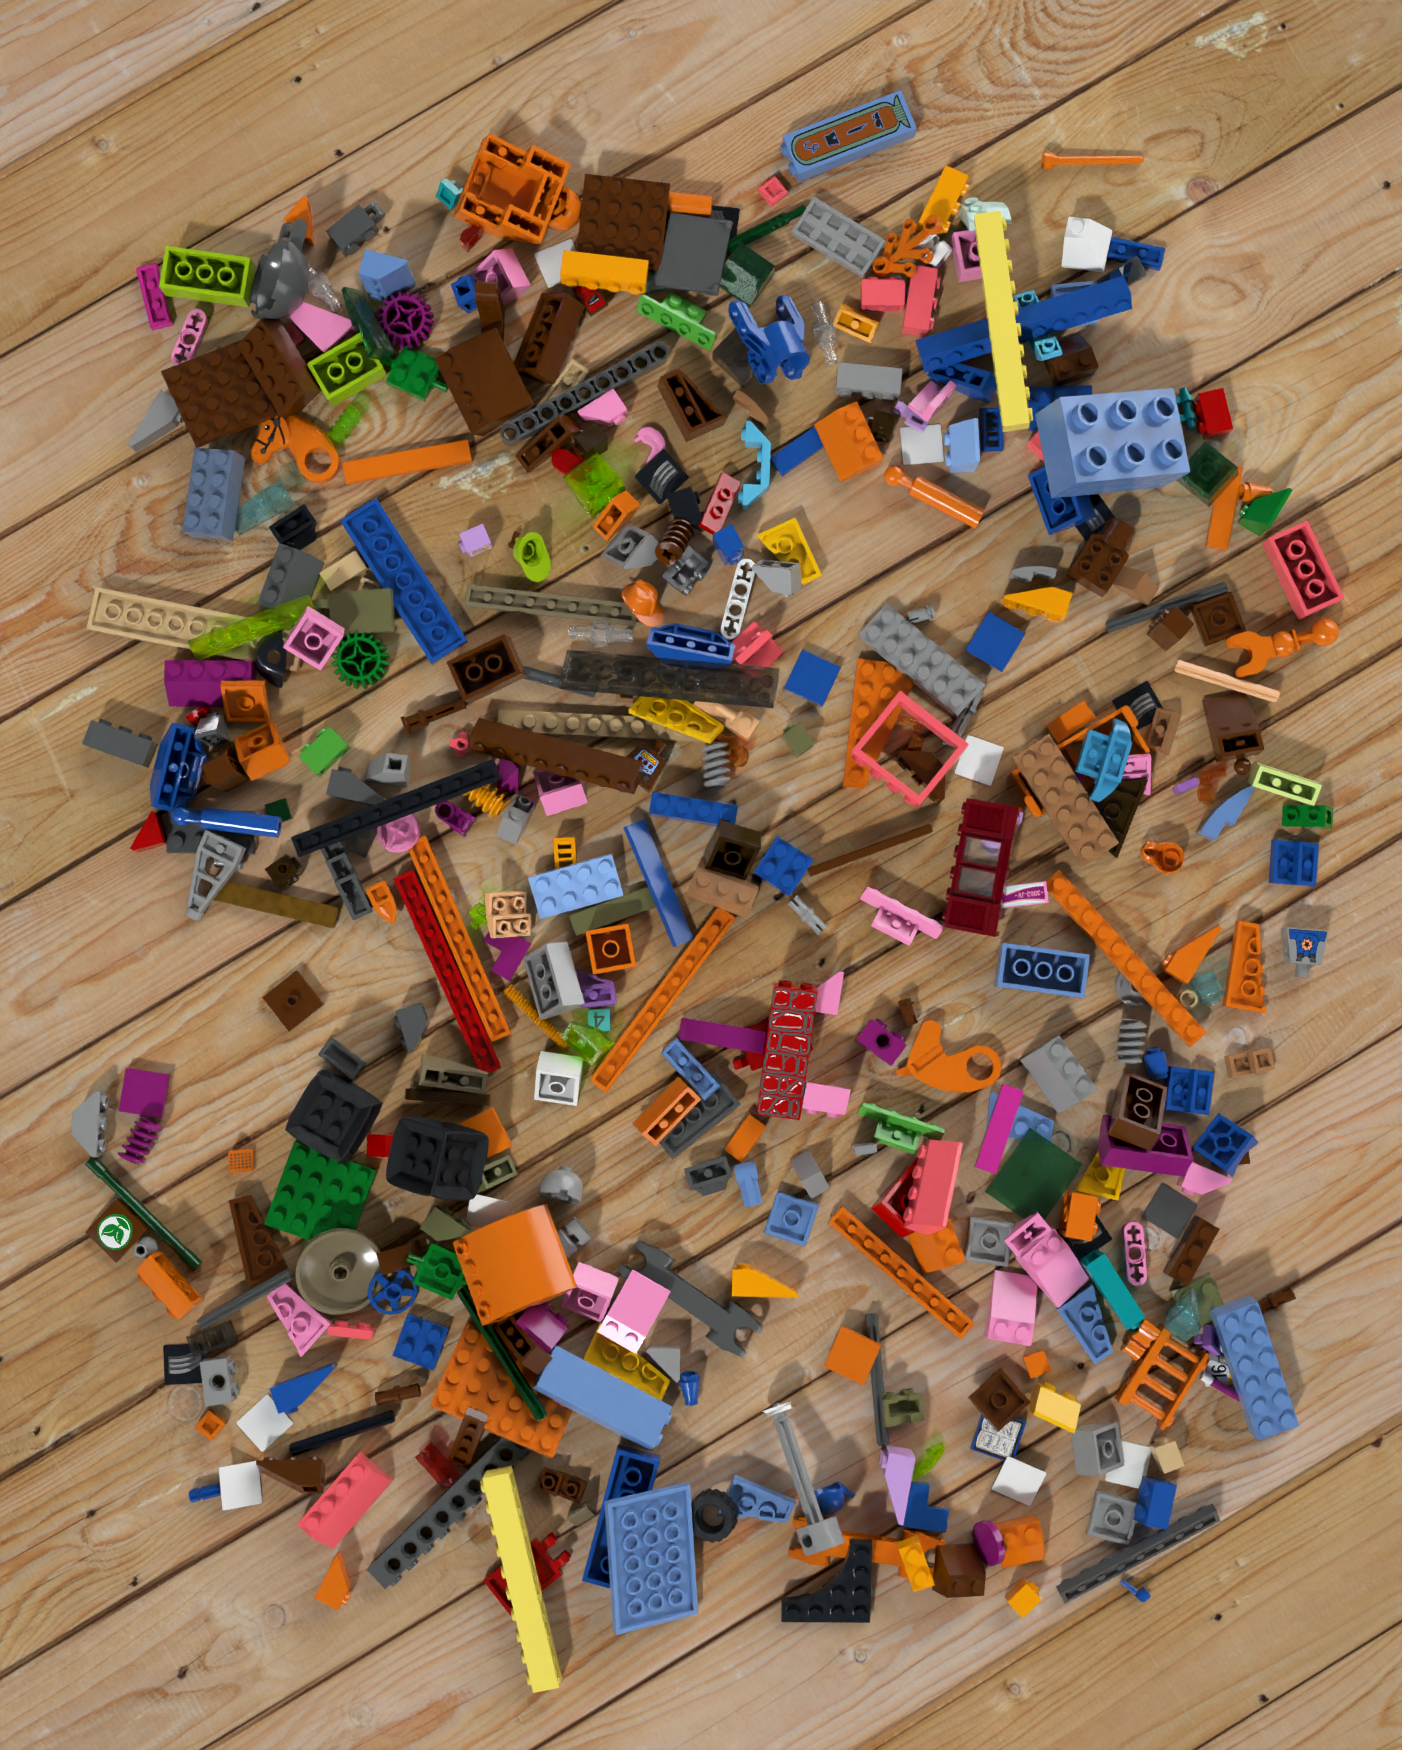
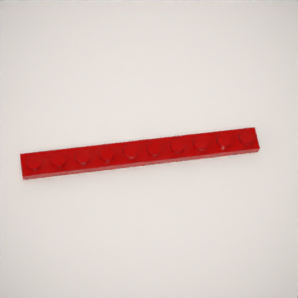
M415 870L394 878L478 1069L489 1074L502 1068Z

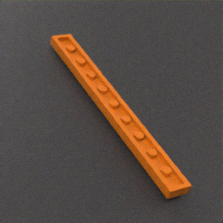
M424 835L408 851L490 1041L494 1042L512 1034L429 840Z
M1060 870L1046 881L1048 893L1189 1048L1207 1033Z
M717 907L589 1080L604 1092H608L736 920L733 915Z

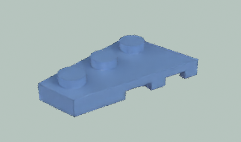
M991 1091L986 1130L998 1097L997 1094ZM1019 1105L1008 1138L1052 1143L1054 1121Z
M734 1474L726 1492L729 1497L731 1496L733 1502L736 1503L737 1518L756 1517L765 1521L787 1523L796 1501L793 1498ZM718 1509L717 1516H723L720 1509Z

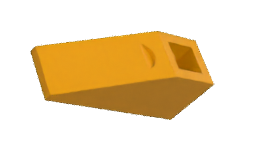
M1047 587L1004 595L1000 603L1005 604L1006 608L1012 610L1020 608L1026 610L1025 613L1028 615L1038 616L1039 614L1046 616L1048 621L1058 623L1066 617L1073 593L1055 587Z

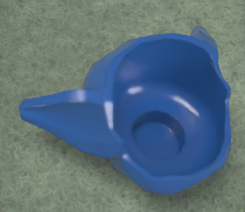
M840 1482L814 1490L821 1514L823 1515L834 1514L842 1509L844 1496L851 1498L855 1496L854 1493Z

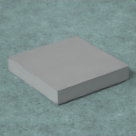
M970 1216L964 1254L965 1260L1008 1267L1010 1247L1004 1242V1239L1013 1229L1014 1223Z
M1096 1490L1086 1534L1130 1546L1136 1522L1133 1518L1137 1500Z

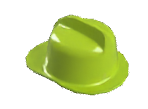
M530 532L524 537H517L513 547L515 560L521 564L528 579L534 582L543 581L550 572L551 561L542 536L537 532Z

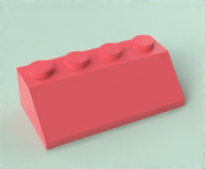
M929 1140L919 1146L917 1150L918 1162L912 1173L914 1181L908 1192V1199L910 1200L903 1216L905 1220L904 1228L925 1235H930L946 1228L963 1143Z
M360 1451L297 1525L312 1539L334 1549L393 1480Z

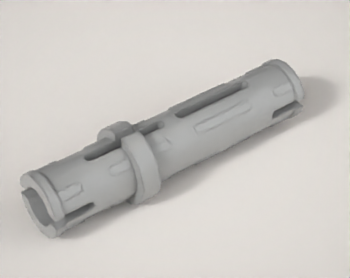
M981 691L974 698L967 715L964 716L969 705L952 724L950 730L955 733L959 723L962 721L956 733L959 737L965 731L972 715L976 714V707L984 692ZM943 741L942 744L945 747L954 750V748H952L949 744Z

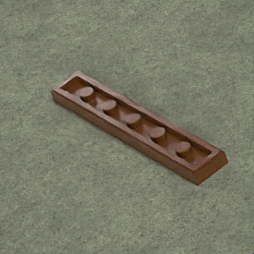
M931 824L809 867L807 870L809 877L928 835L933 832Z

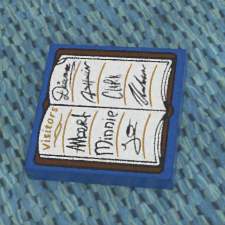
M981 1414L970 1449L1003 1461L1008 1456L1015 1459L1027 1421L1014 1417L999 1432H996Z

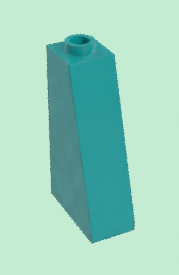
M1095 1249L1079 1260V1263L1122 1326L1127 1330L1139 1327L1141 1320L1146 1317L1106 1255Z

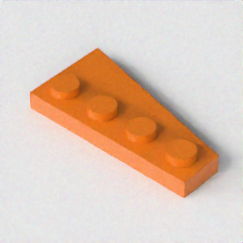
M1244 921L1235 922L1222 1006L1266 1014V1006H1264L1263 1002L1265 991L1264 986H1262L1261 976L1263 965L1260 962V953L1262 951L1259 924Z

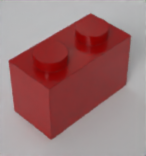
M1224 388L1198 393L1193 399L1192 408L1193 412L1198 416L1197 429L1199 434H1202L1203 440L1228 435L1233 430Z

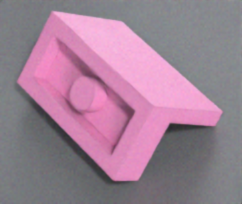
M950 380L942 389L933 381H930L910 402L908 408L928 422L951 397L957 385Z

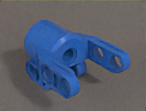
M789 295L778 296L776 300V314L780 321L773 322L764 328H758L746 303L741 300L730 302L728 308L729 316L742 342L750 348L748 351V361L759 383L773 382L775 377L778 376L776 372L778 366H780L786 378L790 380L800 379L803 370L809 364L810 357L802 343L804 341V321L792 298Z

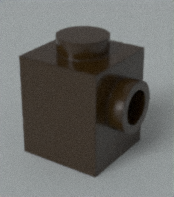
M876 410L875 415L869 417L868 426L875 441H890L897 415Z
M593 424L586 430H580L574 437V452L579 458L582 457L589 463L608 450V438Z
M287 854L265 868L272 881L279 888L286 884L288 886L294 884L299 880L298 876L302 874L299 869L302 866L298 859Z

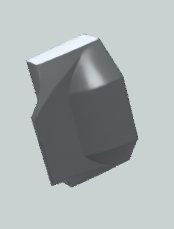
M726 1156L684 1168L690 1190H696L702 1196L725 1190L728 1180L732 1177Z

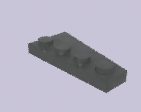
M714 1070L710 1075L721 1087L706 1101L701 1098L685 1117L659 1142L673 1160L741 1106Z

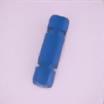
M219 1483L189 1491V1499L192 1503L200 1501L201 1498L205 1500L221 1495Z

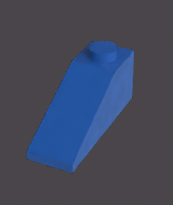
M960 363L929 371L927 375L929 378L945 386L951 380L957 385L956 391L990 403L997 389L996 380L991 372Z
M336 1362L273 1385L270 1388V1392L278 1414L285 1412L288 1415L298 1411V1406L337 1367Z

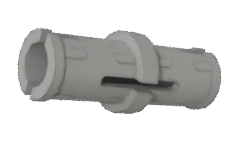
M796 895L793 900L799 906L792 900L787 905L801 917L800 920L802 922L805 921L819 935L822 931L816 924L823 930L828 925L814 913L815 910L813 908L810 909Z

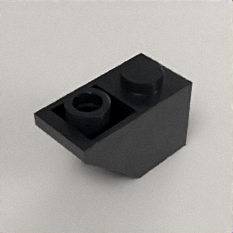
M690 486L667 494V501L674 520H686L695 530L704 532L705 530L698 527L704 511L700 512L698 504H701L697 491L693 492Z

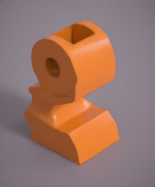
M1144 1318L1141 1320L1138 1330L1126 1336L1120 1350L1132 1357L1134 1361H1137L1146 1349L1150 1347V1343L1156 1340L1162 1331L1148 1319Z

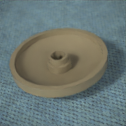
M348 1228L331 1229L316 1235L301 1250L296 1263V1283L301 1296L316 1310L332 1315L349 1314L364 1308L370 1303L368 1298L369 1283L374 1274L381 1271L376 1255L381 1252L379 1247L364 1233ZM377 1280L372 1288V1297L377 1295L382 1287Z

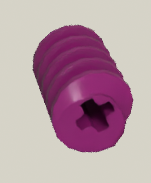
M141 1115L139 1116L143 1120L134 1122L139 1128L130 1129L134 1137H126L130 1145L122 1144L126 1152H118V1155L123 1159L138 1165L146 1161L143 1155L150 1154V1150L147 1147L154 1146V1142L151 1139H158L156 1132L162 1131L160 1124Z

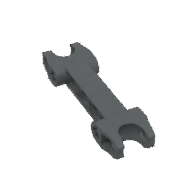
M638 1239L634 1246L646 1256L647 1263L642 1269L635 1271L670 1290L669 1299L711 1327L706 1335L711 1342L721 1349L743 1358L746 1350L734 1340L735 1331L741 1327H748L760 1333L763 1326L751 1316L748 1310L733 1300H730L724 1308L669 1268L675 1261L671 1256L658 1247L651 1246ZM621 1264L618 1271L627 1279L632 1269Z

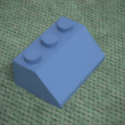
M365 249L358 274L368 296L372 300L382 302L385 299L390 301L391 294L396 298L399 291L403 294L415 287L416 281L407 260Z

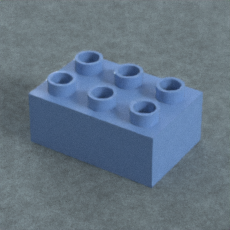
M1174 388L1059 397L1035 414L1051 498L1163 488L1190 473Z

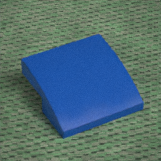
M989 611L967 646L966 651L1003 672L1026 633Z
M1271 840L1268 883L1316 887L1319 844Z
M1168 1066V1077L1165 1078L1167 1094L1164 1109L1209 1115L1214 1072Z

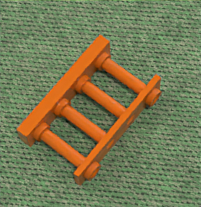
M1160 1323L1158 1328L1162 1332L1156 1340L1150 1343V1347L1137 1360L1114 1398L1125 1406L1128 1403H1135L1157 1417L1156 1425L1160 1429L1165 1430L1166 1426L1169 1427L1173 1423L1174 1413L1199 1372L1207 1367L1210 1354L1200 1350L1197 1355L1172 1339V1335H1170L1172 1330ZM1163 1346L1172 1348L1193 1362L1187 1373L1160 1357L1159 1352ZM1156 1364L1181 1380L1175 1392L1148 1376V1370L1151 1365L1154 1366ZM1140 1384L1148 1385L1170 1400L1164 1411L1137 1395L1136 1390Z

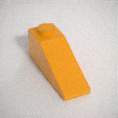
M738 1263L737 1267H732V1296L798 1298L797 1290L754 1267H750V1264Z

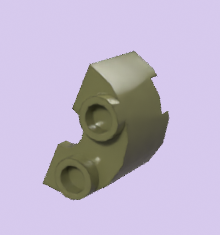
M912 1388L901 1389L898 1394L894 1392L881 1393L885 1427L925 1420L923 1396L921 1393H914Z

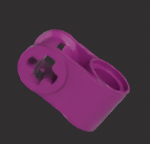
M449 801L439 803L435 807L436 816L464 837L467 836L466 832L472 823L477 821L475 817L463 809H459ZM444 805H448L451 808L450 815L446 817L440 815V809Z

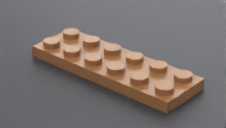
M1050 734L1043 736L1012 757L1013 762L1081 867H1084L1119 844L1092 800L1089 799V795Z

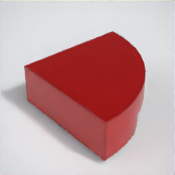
M200 707L189 713L185 718L197 727L200 719L206 718V715L212 712L208 707Z

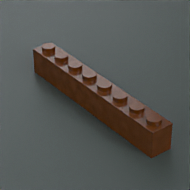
M478 718L469 736L471 750L477 753L557 773L560 776H568L579 781L590 782L601 787L612 788L623 793L635 794L643 775V761L483 718Z

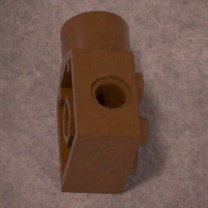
M1110 517L1100 534H1092L1066 576L1103 598L1129 558L1125 549L1135 534L1134 529L1122 520Z

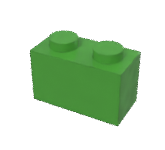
M331 727L323 728L316 735L317 739L312 744L307 743L300 750L301 754L298 756L318 777H321L351 748Z

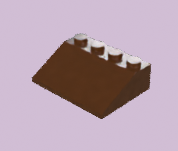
M496 328L451 347L435 358L472 435L485 436L534 404Z

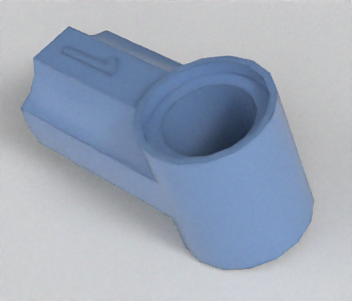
M755 1161L733 1165L737 1184L740 1185L744 1206L749 1207L763 1203L757 1181L759 1178Z

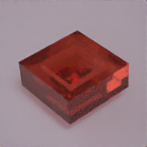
M474 224L470 228H466L461 233L459 239L462 248L469 252L482 238L481 231Z

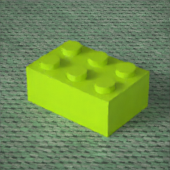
M363 332L307 363L332 407L387 376Z

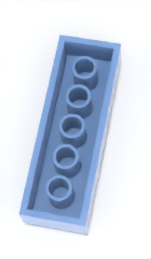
M1247 1296L1209 1310L1249 1432L1259 1441L1299 1427L1259 1303L1253 1297Z

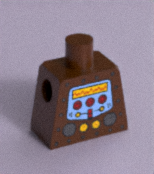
M657 739L651 748L642 742L626 756L643 761V775L639 786L648 793L652 791L667 764L661 755L668 746L660 739Z

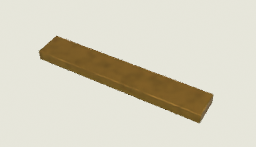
M228 881L214 898V901L334 929L339 912V907Z

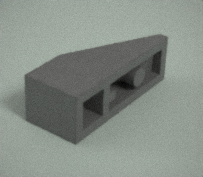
M214 712L207 714L206 718L200 719L194 734L195 739L210 747L232 742L225 716Z
M339 767L338 770L332 769L326 795L370 806L385 801L382 796L356 775L352 774L351 769Z

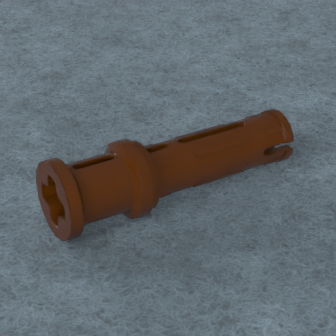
M460 696L426 711L420 709L417 713L408 717L402 716L401 720L408 735L415 729L428 727L430 722L467 708Z

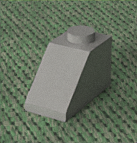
M761 560L752 565V570L773 593H781V596H792L801 589L800 563Z

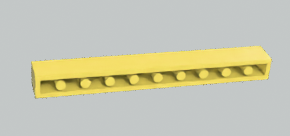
M1001 211L975 214L974 226L1002 431L1028 429L1030 421H1033L1032 408L1027 407V400H1030L1029 387L1024 385V379L1027 378L1026 365L1022 366L1021 358L1024 357L1023 344H1019L1018 336H1021V326L1015 320V315H1018L1017 302H1013L1012 294H1015V283L1010 281L1009 273H1013L1012 261L1007 260L1006 252H1010L1008 238L1004 239L1003 232L1007 231L1006 218H1001Z
M512 1465L487 1470L480 1481L482 1492L486 1493L487 1497L485 1503L486 1511L488 1514H491L492 1518L491 1532L493 1536L496 1535L497 1539L496 1553L498 1557H501L503 1564L501 1565V1574L503 1579L506 1578L508 1585L506 1586V1595L508 1600H511L513 1606L511 1608L512 1620L516 1621L518 1627L516 1629L517 1641L521 1642L523 1648L521 1650L522 1662L527 1665L528 1669L526 1672L527 1683L532 1686L533 1693L556 1689L560 1686L562 1676Z

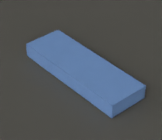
M677 1038L661 1052L704 1101L721 1087Z

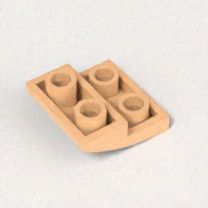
M527 891L485 893L486 918L491 938L530 936L531 914L526 913Z

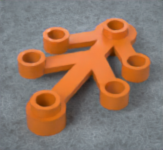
M935 215L928 216L923 223L924 229L909 241L910 235L917 230V224L912 219H907L903 223L901 238L896 233H890L887 236L883 257L877 258L873 264L874 274L878 278H885L890 273H904L907 277L914 276L917 268L913 263H895L900 259H920L924 263H930L934 258L932 251L928 248L922 250L912 249L929 235L939 234L942 231V221ZM898 246L897 251L892 255L893 249Z

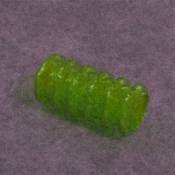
M347 405L348 409L343 410L344 414L339 416V421L336 420V425L331 426L332 430L327 432V436L338 445H343V440L347 439V434H351L350 430L355 429V424L359 423V418H363L362 413L353 405Z

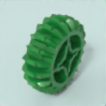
M355 631L354 638L346 634L347 641L345 642L341 639L340 643L342 646L335 648L338 654L334 653L331 655L333 659H337V661L331 663L333 667H338L335 669L334 674L340 675L339 680L341 682L346 680L348 687L353 682L355 689L360 687V683L364 689L368 687L367 682L375 686L374 679L376 678L381 682L382 678L379 674H387L383 666H390L389 662L384 661L390 658L388 653H383L387 650L386 645L380 646L382 640L380 638L375 640L373 633L368 637L363 631L360 637ZM362 644L372 646L377 654L364 653ZM354 646L353 654L345 659L348 650ZM360 654L364 658V660H362L361 666L357 662L359 660ZM377 661L375 668L367 674L368 666ZM345 666L357 667L360 676L350 675L346 671Z

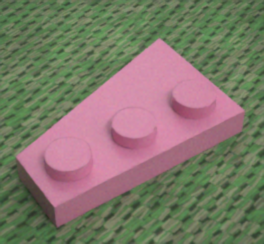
M288 1283L273 1290L267 1296L278 1318L284 1324L288 1336L293 1340L298 1349L297 1352L300 1357L308 1351L328 1326L332 1324L323 1314L310 1306Z

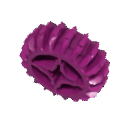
M399 291V297L397 298L391 294L390 302L385 299L383 301L386 307L379 306L381 314H377V319L379 320L377 327L381 329L380 335L385 336L387 343L392 341L393 347H397L399 343L401 349H404L407 344L412 349L413 343L421 346V339L423 341L428 340L425 334H432V330L429 328L434 326V321L431 320L434 318L433 312H430L431 306L426 304L425 298L419 299L417 293L411 297L409 291L406 292L405 296ZM410 306L414 308L411 310H405L403 307ZM394 311H397V316L389 324L391 315ZM401 314L408 319L410 327H408L407 323L403 322ZM422 317V322L418 329L415 331L414 325L416 322L419 321V318ZM395 331H397V332L406 331V332H408L409 334L401 335V334L395 333Z

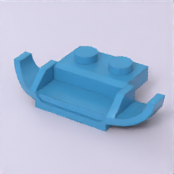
M1116 718L1112 719L1113 726L1111 733L1108 735L1090 729L1086 732L1075 772L1095 778L1094 783L1096 784L1089 799L1097 802L1106 798L1121 783L1132 746L1131 734L1127 724Z

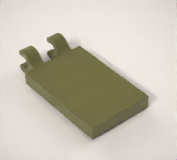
M391 588L329 593V600H313V609H317V611L329 610L330 620L345 628L344 636L346 634L354 636L355 631L358 635H361L363 631L366 634L395 632L393 589Z

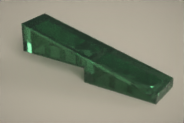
M343 287L341 291L352 326L359 327L368 358L386 361L395 351L361 290Z

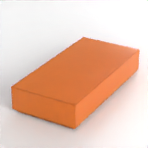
M748 1114L724 1150L742 1162L767 1126Z

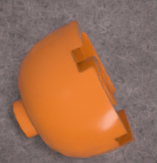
M562 186L548 223L549 228L557 231L569 230L580 222L582 203L578 195L566 186Z

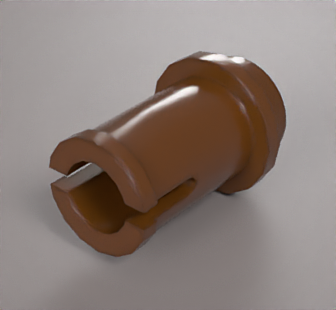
M910 998L898 1001L899 1006L897 1008L901 1010L905 1027L918 1023L912 1005L914 1001L911 1002Z

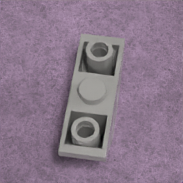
M106 1090L95 1091L73 1111L71 1134L91 1157H100L106 1150L104 1130L107 1129L108 1120L105 1117V1109L109 1105V1097L106 1095Z

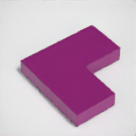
M489 931L483 940L502 951L491 971L511 981L532 944L519 936L491 938Z

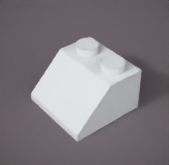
M540 1051L536 1069L534 1100L577 1106L584 1057Z

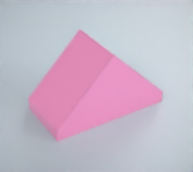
M1037 1212L1019 1221L1004 1239V1242L1019 1258L1051 1232L1052 1229Z

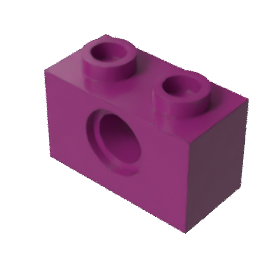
M877 1018L875 1021L870 1019L855 1040L889 1066H892L907 1046L903 1042L905 1038L896 1031L892 1034L886 1030L887 1025ZM881 1034L888 1038V1043L884 1047L878 1046L876 1042L877 1037Z

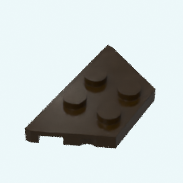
M1147 779L1121 781L1115 790L1102 801L1092 800L1119 844L1108 850L1115 858L1119 856L1148 782Z

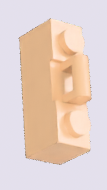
M706 686L693 704L746 742L749 741L760 723L759 720Z

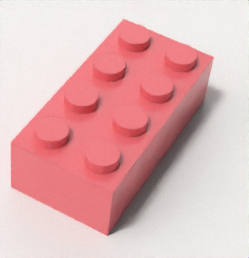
M1308 521L1269 537L1262 543L1298 621L1344 599Z

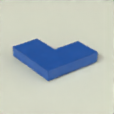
M911 1481L902 1527L946 1532L949 1509L927 1506L929 1483Z

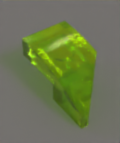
M943 1443L925 1450L928 1458L914 1464L912 1474L914 1479L926 1474L935 1467L944 1453Z

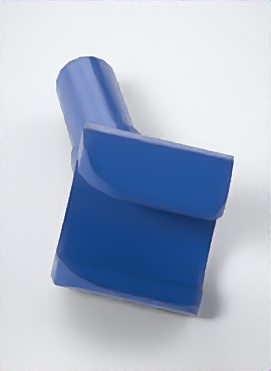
M1121 1579L1120 1584L1131 1591L1140 1602H1146L1151 1597L1144 1587L1137 1591L1135 1587Z

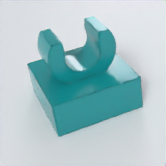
M445 178L440 182L436 198L452 210L457 206L463 188L458 189L455 186V181H449Z

